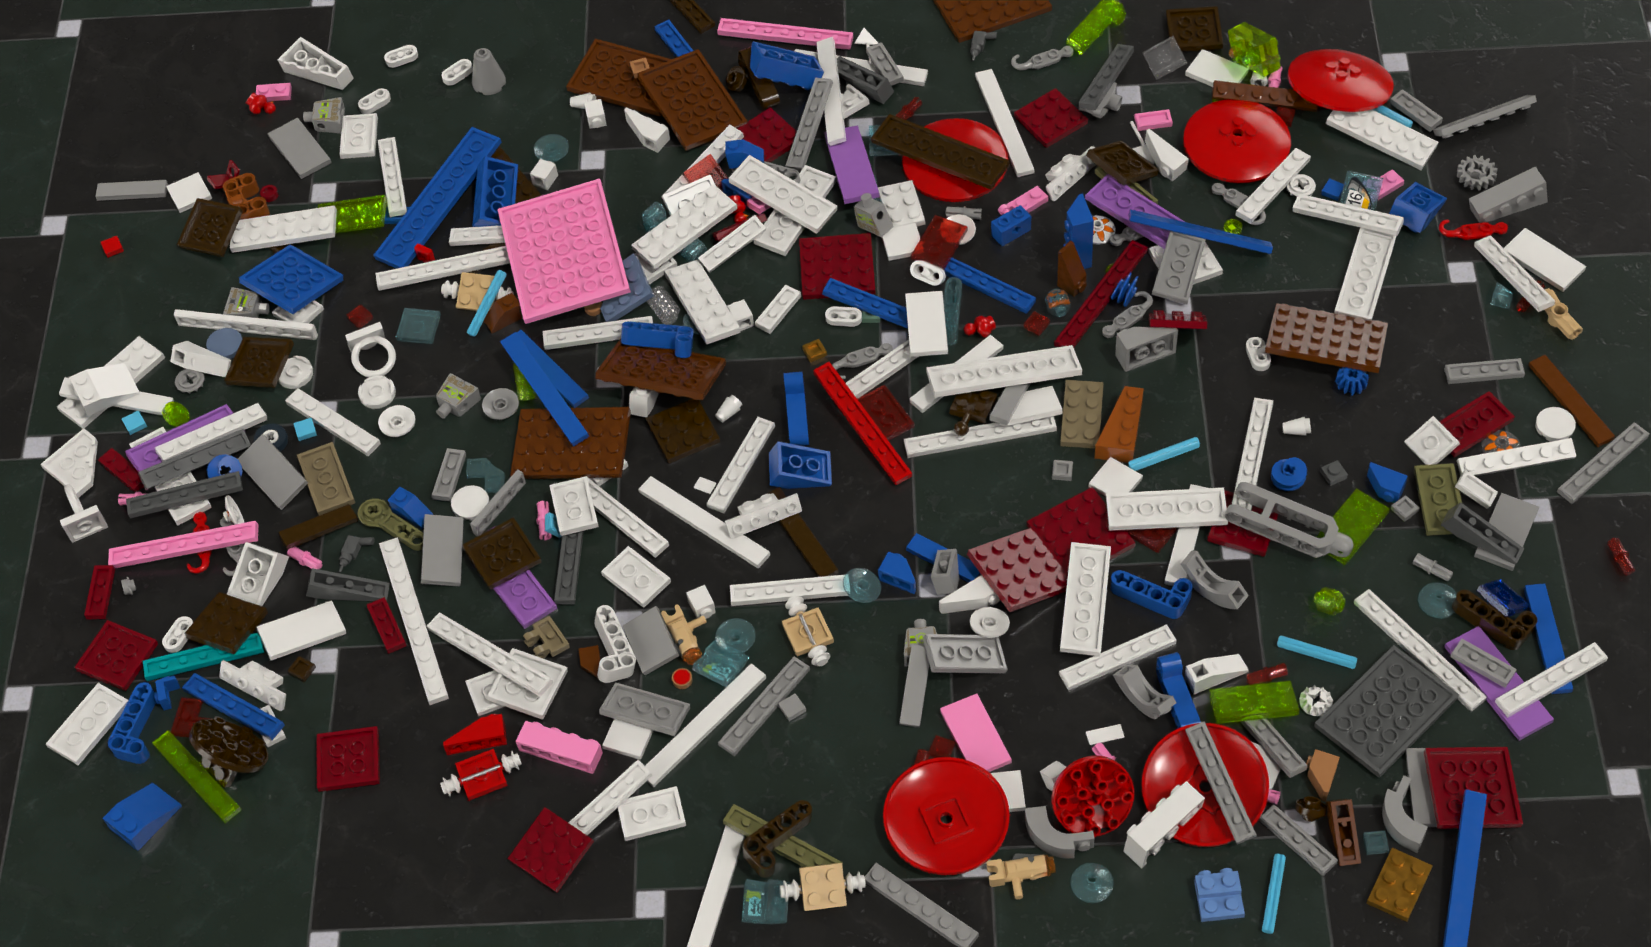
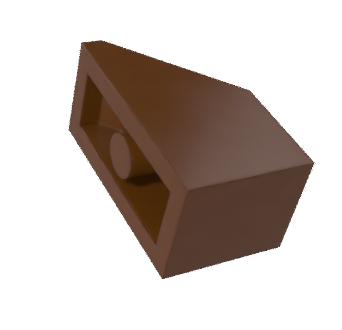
M510 293L496 300L488 311L483 322L492 334L523 318L520 303L514 294Z

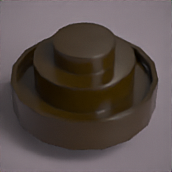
M740 66L731 68L726 77V86L729 90L734 92L743 90L748 81L746 69Z
M1306 796L1296 801L1295 810L1304 820L1313 822L1326 815L1327 805L1321 802L1319 798Z

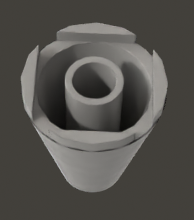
M486 48L478 49L475 51L473 59L472 86L477 93L478 91L482 92L483 95H493L502 90L501 87L506 84L503 71L490 50Z

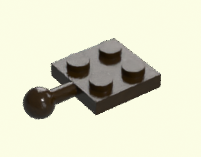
M985 390L957 394L949 412L951 415L962 417V420L954 426L955 433L958 436H965L969 432L968 423L970 420L986 424L997 400V394Z

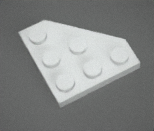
M83 428L41 463V466L62 485L70 484L79 498L93 486L98 441Z

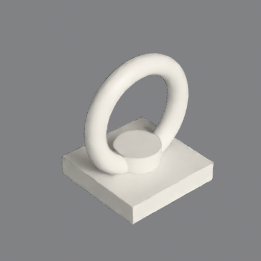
M380 322L345 335L348 347L352 352V364L361 375L365 377L384 376L393 368L396 360L395 349L385 339ZM377 343L383 345L388 352L386 365L375 371L365 369L359 361L360 350L370 349Z
M70 484L65 485V493L75 514L60 520L71 542L73 543L108 528L97 505L84 510L74 488Z

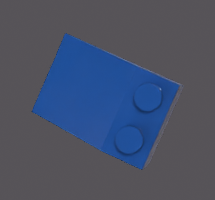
M1415 182L1395 199L1389 214L1404 217L1403 225L1409 227L1413 232L1421 233L1444 205L1447 198Z
M777 441L769 452L770 486L786 489L831 486L830 451Z
M151 783L117 803L103 817V820L111 831L139 851L182 805L157 785Z

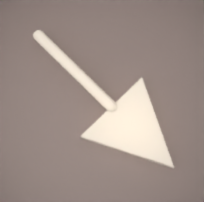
M863 28L855 44H866V47H870V45L878 44V42Z
M1131 121L1130 124L1142 145L1132 149L1154 165V160L1147 145H1145L1134 122Z

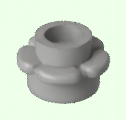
M129 577L121 580L124 594L133 595L132 591H136L134 580H129Z

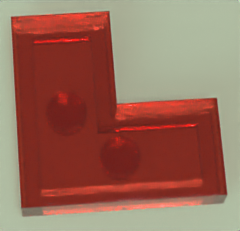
M1179 527L1132 529L1126 531L1131 538L1159 553Z
M181 698L170 732L172 736L189 737V732L196 722L200 719H211L198 717L203 703L201 699Z

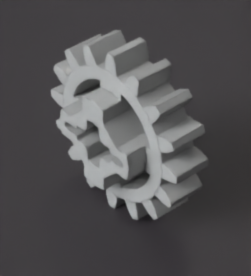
M1473 155L1472 159L1467 156L1466 161L1461 160V163L1458 164L1457 177L1460 178L1459 182H1465L1464 187L1469 185L1471 190L1474 187H1477L1478 190H1481V187L1488 189V185L1492 186L1494 181H1496L1497 168H1494L1495 163H1489L1490 159L1484 160L1483 156L1477 158L1476 155Z

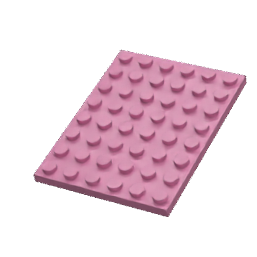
M600 179L498 209L525 324L631 293Z

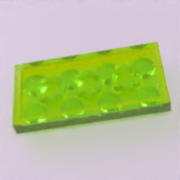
M385 195L318 204V208L335 205L337 209L335 233L384 227L387 206Z
M1356 488L1333 516L1339 528L1338 532L1348 535L1352 539L1354 544L1352 552L1347 557H1338L1331 553L1327 554L1346 565L1387 516L1390 508ZM1320 531L1316 537L1319 539L1325 537L1324 532Z
M1291 681L1209 689V696L1217 724L1299 715V707Z

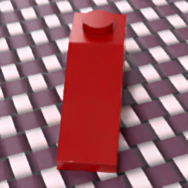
M490 714L486 717H481L443 742L446 754L451 755L507 745L502 714Z

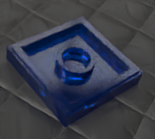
M1501 579L1480 585L1476 590L1505 617L1526 611L1529 607V603Z

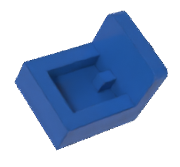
M167 676L155 681L157 692L154 693L156 703L161 704L163 710L172 708L169 691L180 689V684L175 676Z

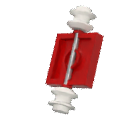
M494 749L455 763L460 778L457 779L453 774H451V779L449 780L443 777L444 782L440 783L443 793H448L449 797H451L452 791L460 793L461 784V786H464L470 801L508 786L502 770L505 769L508 773H511V768L514 767L519 770L518 766L522 765L518 753L513 754V751H511V756L508 757L502 754L501 763L498 761Z

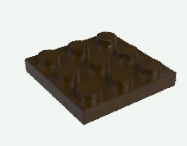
M1217 6L1166 10L1171 52L1223 49V38Z
M1122 140L1089 149L1086 154L1094 164L1100 166L1105 173L1111 175L1119 184L1124 186L1157 176L1159 172L1158 168Z
M197 198L177 246L183 249L224 257L243 209L238 206Z
M243 337L224 379L227 385L275 388L294 346L292 339Z
M691 399L646 418V423L668 464L720 443V438L699 400Z
M514 517L462 544L463 549L490 590L542 563L540 556Z
M219 592L187 629L185 636L187 639L235 654L268 614L266 607Z

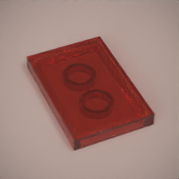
M935 215L912 252L911 259L915 261L923 260L944 270L967 233L968 227Z
M885 385L858 398V401L888 441L915 427L912 419Z

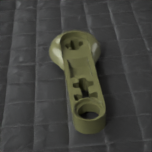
M369 499L361 504L358 509V517L364 525L381 528L391 536L398 537L399 541L415 551L423 549V541L420 544L412 542L415 538L423 539V532L392 513L389 505L384 500ZM406 529L407 534H406L405 532H401V533H400L399 531H400V530L404 531V530Z

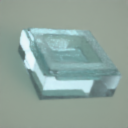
M1385 831L1364 832L1363 838L1367 855L1389 852Z

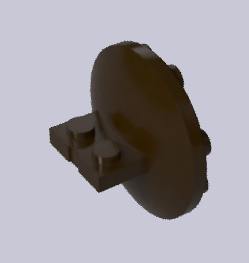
M221 717L200 719L192 726L189 732V740L192 746L202 755L199 764L208 773H211L224 788L231 787L237 772L251 773L263 769L269 757L265 741L252 733V729L225 721Z

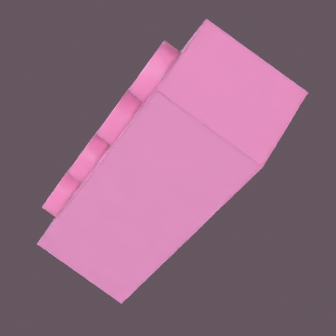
M525 721L516 739L518 750L591 774L594 773L603 754L601 745L596 740H586L574 733L567 734L554 727H544L538 722L531 723Z

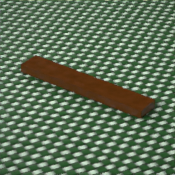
M1546 355L1529 362L1528 366L1565 410L1574 417L1576 423L1597 447L1614 440L1615 435Z

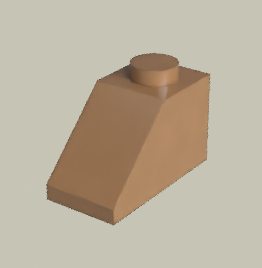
M1315 749L1313 757L1309 756L1306 763L1307 768H1309L1307 777L1321 800L1326 802L1340 757Z

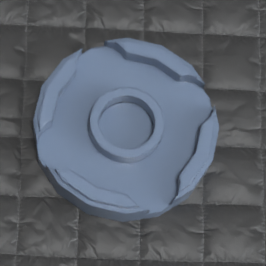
M232 328L216 330L207 339V350L232 359L235 357L241 344L242 336L237 330Z

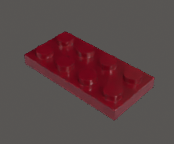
M1488 391L1439 422L1460 443L1459 446L1450 452L1455 458L1513 422L1515 416Z

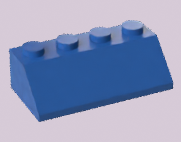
M752 42L750 68L757 78H768L777 83L781 81L790 86L797 85L810 90L815 78H822L824 71L815 56Z
M487 156L478 164L472 227L501 225L498 209L515 204L518 164Z
M1082 193L1078 195L1067 211V220L1064 221L1066 232H1064L1066 241L1064 246L1071 240L1076 247L1084 269L1092 267L1094 220Z

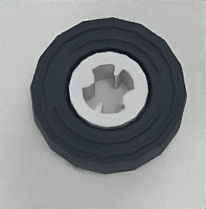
M271 423L261 426L254 435V442L262 434L268 439L274 437L271 443L280 452L288 444V435L279 424Z

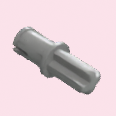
M966 206L964 208H946V217L960 214L966 215L971 219L981 220L982 209L966 208Z
M1420 553L1413 560V565L1424 569L1429 575L1432 573L1445 581H1449L1453 575L1452 571L1437 564L1436 560L1428 559Z

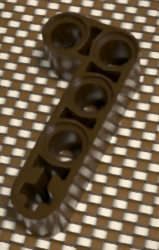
M751 47L740 50L738 52V64L746 69L761 107L767 109L780 104V98L772 80L768 78L760 79L754 76L750 68Z
M1460 590L1452 604L1455 613L1474 626H1479L1484 633L1510 650L1519 649L1532 634L1537 623L1536 615L1530 611L1522 612L1513 621L1468 590Z
M805 800L796 802L744 840L743 856L759 876L767 878L774 874L775 857L771 851L811 822V804ZM789 823L791 826L783 827L781 824ZM772 835L774 838L766 839L765 836ZM756 847L757 850L749 851L748 848ZM764 862L771 864L768 867L761 866Z

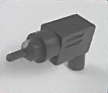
M974 31L970 50L973 56L972 61L975 60V57L980 52H983L986 39L997 38V32Z
M348 535L339 558L341 565L339 572L347 564H350L352 559H356L362 545H373L374 537L360 538Z

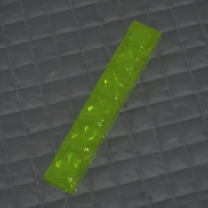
M169 730L152 742L154 747L224 823H227L242 811L238 804Z

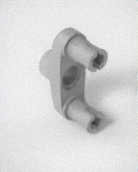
M1113 83L1096 110L1079 108V110L1093 114V116L1102 118L1109 109L1118 111L1122 103V96L1115 94L1117 83Z

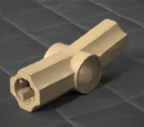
M1550 288L1545 289L1555 300L1554 306L1544 309L1548 315L1549 324L1558 327L1568 339L1573 340L1582 333L1583 328L1568 313V307L1560 302L1555 292Z

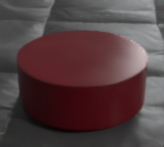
M266 185L260 190V195L266 202H272L278 198L279 193L274 185Z

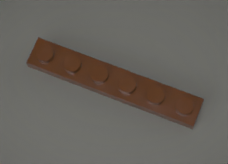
M1217 80L1213 82L1212 99L1245 100L1265 106L1314 112L1318 110V105L1304 99L1292 89Z

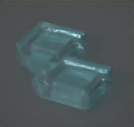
M467 459V479L485 477L484 490L487 493H496L505 484L504 472L492 465L488 459Z

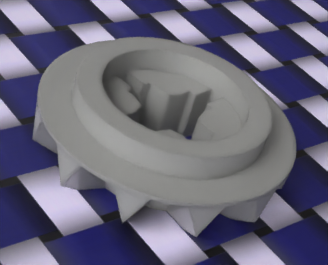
M185 369L176 376L175 385L182 393L188 392L190 394L194 390L198 391L199 387H203V382L205 381L204 374L199 371ZM187 378H189V380L191 379L193 381V384H190Z

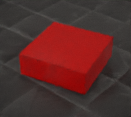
M118 236L101 242L107 258L124 252Z
M417 243L414 247L417 259L425 263L435 261L432 249Z

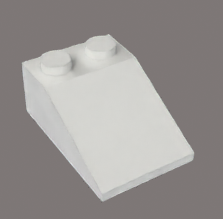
M125 363L87 369L69 377L87 416H91L140 394Z
M245 542L227 595L263 606L283 575L289 556Z

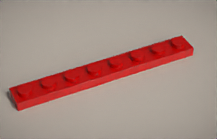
M827 362L814 369L813 374L894 484L898 485L912 477L910 469L832 364Z

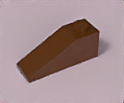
M1070 240L1058 251L1057 286L1075 297L1079 292L1081 293L1085 290L1087 275L1076 247Z
M1352 799L1326 801L1328 821L1339 866L1361 863Z

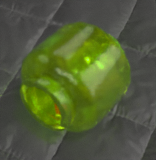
M1324 587L1314 595L1313 601L1317 611L1332 616L1343 611L1345 598H1343L1342 592Z

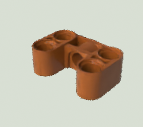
M245 173L224 182L223 189L229 205L238 206L243 209L239 220L270 215L266 200L263 197L246 199L259 192V186L252 173Z

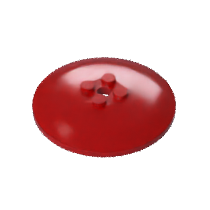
M1320 49L1309 51L1296 57L1288 69V81L1301 97L1318 106L1337 111L1361 112L1378 108L1390 99L1394 89L1393 79L1383 66L1366 56L1345 50Z
M1227 99L1210 103L1194 113L1185 127L1183 144L1190 161L1206 175L1225 182L1248 183L1269 177L1289 156L1291 136L1285 122L1270 108L1253 101ZM1239 133L1242 136H1235L1234 134Z
M954 118L936 121L924 126L940 134L1008 159V152L1002 138L993 129L977 121ZM904 155L902 158L905 176L908 181H913L915 189L930 198L946 202H963L979 198L992 191L1002 181L1006 173L1005 171L992 190Z
M1205 723L1254 827L1264 812L1269 795V776L1263 757L1254 744L1236 730L1219 724ZM1197 724L1178 728L1160 740L1147 758L1142 774V794L1148 811L1153 812L1162 798L1167 799L1171 795L1170 793L1177 785L1181 786L1187 781L1205 800L1202 808L1184 826L1178 825L1179 830L1172 838L1198 847H1215L1233 842L1235 839L1212 789L1208 792H1203L1199 788L1203 782H1208L1185 732V729Z
M954 757L928 759L907 769L891 786L885 799L883 810L885 832L896 853L913 867L937 875L961 874L986 863L1003 844L1008 832L1010 817L1008 801L999 782L981 766L971 761ZM946 815L952 818V821L947 824L941 821V818Z

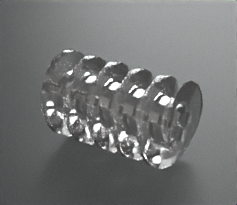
M663 286L653 288L654 297L647 300V303L663 324H673L678 318L680 307L673 301V298L669 296V293Z

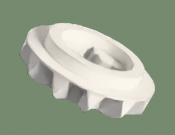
M1297 174L1287 185V191L1290 192L1291 196L1295 195L1297 197L1298 194L1312 196L1316 184L1311 177ZM1298 183L1299 185H1301V187H1304L1303 190L1300 189V187H1298Z
M1314 685L1311 688L1306 687L1301 692L1299 703L1307 714L1322 716L1332 706L1333 699L1330 692H1327L1324 687L1319 688ZM1316 696H1320L1319 701L1313 706L1312 698L1315 699Z

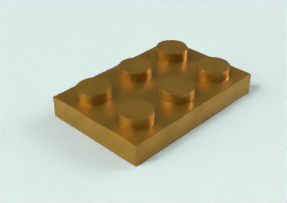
M1392 848L1371 891L1367 904L1407 922L1433 865Z

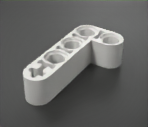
M602 605L597 608L594 624L609 656L600 660L597 676L600 681L610 683L632 676L636 657L614 610L610 606Z

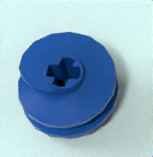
M1131 272L1124 280L1121 279L1111 296L1113 300L1118 296L1117 303L1119 304L1125 299L1124 307L1128 306L1138 289L1136 287L1138 276L1129 283L1132 275Z
M227 454L214 457L207 466L208 478L220 476V471L222 470L220 467L228 468L227 474L239 471L242 476V465L239 460Z
M1296 457L1279 460L1272 467L1271 481L1277 488L1284 491L1299 489L1306 480V465L1301 459Z

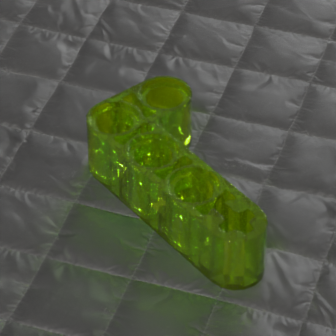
M1101 0L1069 35L1066 45L1072 47L1077 53L1083 54L1111 23L1120 25L1124 21L1126 12L1123 4L1118 0Z

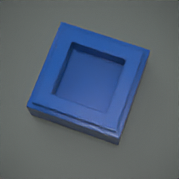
M1329 178L1322 189L1321 195L1338 201L1346 185Z

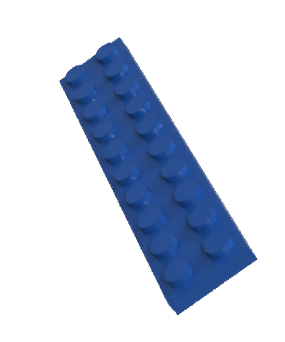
M471 127L375 252L374 258L396 269L409 266L416 256L414 247L417 243L425 245L477 176L478 164L485 156L491 157L502 143L501 139Z

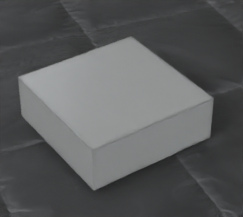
M1054 460L1052 480L1071 481L1073 461Z
M1405 495L1391 505V510L1405 522L1419 512V507Z
M796 694L778 703L779 708L788 721L806 712L805 706Z

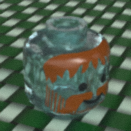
M1053 289L1045 297L1048 312L1052 316L1062 317L1071 308L1068 294L1064 290Z

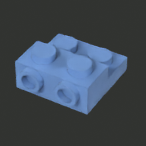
M1224 868L1220 870V873L1211 874V871L1204 870L1195 875L1194 885L1201 922L1244 918L1245 912L1238 871Z

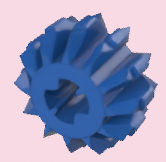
M1342 367V369L1337 371L1335 381L1338 384V390H1343L1344 394L1350 392L1353 396L1355 392L1360 394L1362 390H1365L1369 377L1366 371Z

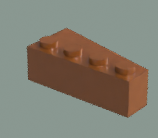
M1124 387L1095 445V459L1108 460L1112 457L1124 463L1134 459L1144 388Z

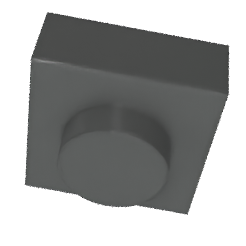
M1338 460L1320 469L1321 474L1330 486L1347 479L1348 476Z

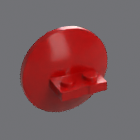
M1097 755L1080 758L1068 765L1057 778L1052 791L1053 811L1061 825L1071 833L1093 831L1094 837L1104 835L1118 828L1129 815L1134 801V786L1126 769L1111 758ZM1101 828H1110L1108 831L1100 834Z

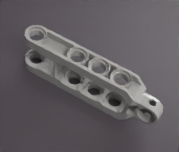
M1247 482L1239 483L1235 494L1243 500L1250 502L1251 505L1263 509L1262 514L1234 504L1229 505L1225 513V518L1230 523L1315 558L1324 556L1327 553L1338 557H1347L1353 549L1352 539L1348 535L1338 532L1339 528L1333 517ZM1275 512L1287 517L1288 520L1292 519L1302 523L1307 528L1312 527L1324 532L1325 537L1319 539L1270 519V514Z

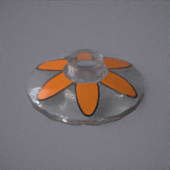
M1498 430L1482 440L1481 444L1484 454L1521 447L1517 437L1504 430Z

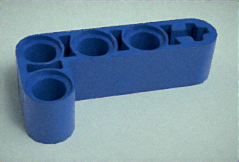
M627 321L622 323L621 343L632 346L675 349V356L688 358L692 353L694 330L687 326Z
M784 373L790 444L806 446L809 445L803 373Z
M1122 570L1115 571L1111 576L1110 588L1113 594L1172 619L1182 616L1191 599L1192 583L1186 578L1178 579L1170 591Z
M1178 652L1157 657L1156 674L1163 693L1173 696L1177 702L1171 707L1170 711L1178 729L1187 725L1201 723L1182 676L1183 666Z
M139 683L134 688L108 740L110 750L118 759L142 764L149 758L150 754L141 739H138L156 704L155 692L149 683Z

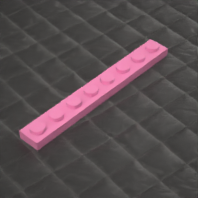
M721 18L717 30L718 35L812 46H817L818 41L833 37L835 48L848 50L851 49L853 41L852 32Z
M251 521L109 549L108 565L119 568L245 544V542L258 541V523Z

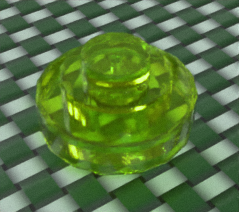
M168 402L162 409L163 418L174 427L189 421L190 415L188 410L178 402Z

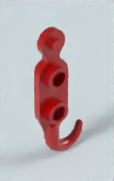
M1448 219L1443 220L1439 224V231L1442 235L1458 237L1464 240L1485 238L1493 233L1505 234L1508 230V225L1504 222H1498L1495 225L1487 222L1466 224L1455 230H1446L1444 228V225L1449 223Z
M204 512L196 513L193 516V520L197 526L194 528L193 533L210 530L209 526L205 525L207 521L206 514ZM212 550L198 552L197 554L202 560L201 566L193 568L190 564H187V569L192 573L205 571L209 566Z

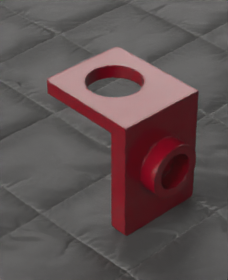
M229 160L226 174L207 176V180L214 189H223L224 182L234 178L231 169H234V177L239 176L240 170L232 160Z

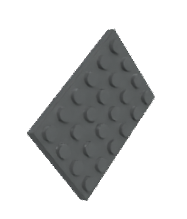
M1393 645L1315 722L1314 727L1380 778L1406 752V749L1410 748L1458 699L1459 694Z

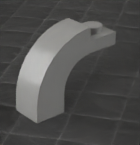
M1192 550L1182 561L1181 566L1188 574L1186 579L1191 581L1192 587L1199 594L1213 603L1228 609H1238L1249 596L1239 581L1226 580L1216 575L1207 566L1198 551Z
M1127 664L1113 674V677L1127 698L1142 713L1152 719L1168 713L1171 707L1177 703L1173 696L1157 692L1147 682L1138 665Z
M1403 775L1401 782L1396 781L1393 790L1387 789L1382 807V818L1388 833L1396 842L1418 853L1428 826L1412 820L1403 809L1402 802L1411 782V778Z
M1046 806L1025 808V823L1028 834L1032 841L1044 852L1060 858H1074L1075 850L1087 851L1090 848H1094L1093 831L1073 834L1059 832L1049 823Z

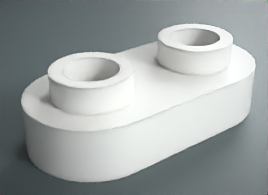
M406 45L387 52L384 56L386 65L394 68L416 60L418 57L417 48L413 45Z
M461 59L442 72L443 82L446 85H454L470 75L473 71L471 61Z
M383 88L377 89L360 99L358 102L360 112L371 114L388 104L391 100L389 91Z
M918 260L913 262L910 267V272L914 278L936 286L945 281V271L931 263ZM920 266L923 267V272H920ZM936 273L939 274V279H936Z
M833 306L826 310L825 318L826 322L830 325L855 327L862 322V313L859 309L853 307Z
M1252 337L1246 342L1247 355L1255 370L1265 371L1270 367L1271 357L1269 353H1265V342L1261 338Z
M183 616L174 622L162 640L166 651L175 653L183 648L188 640L185 636L187 629H183L189 628L192 625L193 621L191 618Z

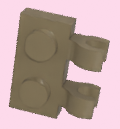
M550 616L533 624V630L523 635L525 638L524 642L528 648L535 645L539 639L542 641L543 644L535 647L533 651L535 653L534 656L543 659L549 653L554 657L570 648L568 641Z

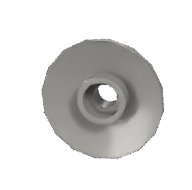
M507 388L492 390L484 397L482 402L483 412L488 417L497 420L509 418L517 411L519 406L518 396Z

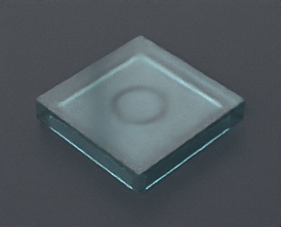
M404 308L396 335L397 341L432 344L441 316L440 311Z

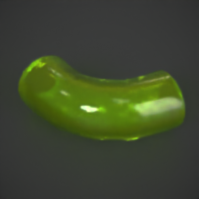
M514 363L513 371L518 400L536 399V393Z

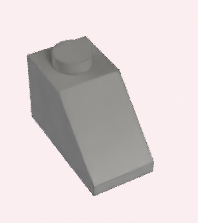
M957 549L937 550L931 574L937 594H950L957 590L959 582Z

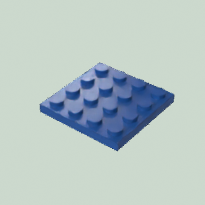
M291 244L239 277V283L291 314L296 313L343 281L341 273Z

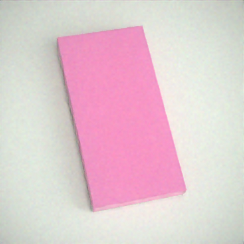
M978 694L940 708V713L964 760L971 761L988 772L1012 763V759Z

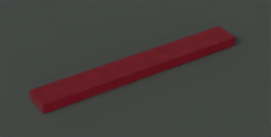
M1134 240L1128 244L1056 338L1054 346L1064 347L1072 345L1074 348L1111 300V296L1121 279L1124 280L1134 270L1147 253L1148 247Z

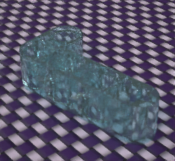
M656 201L642 212L643 225L647 233L667 219L664 207ZM696 239L678 252V254L692 262L704 254L707 249L703 242Z
M956 277L949 278L945 283L943 304L947 345H954L958 340L962 281Z

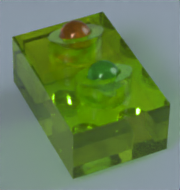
M1246 22L1228 30L1231 47L1229 56L1233 58L1235 63L1237 62L1263 77L1281 68L1276 37Z

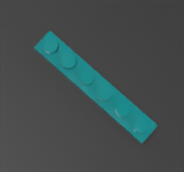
M259 633L250 634L235 654L205 645L144 660V676L146 681L219 664L223 660L227 662L264 653L263 642Z

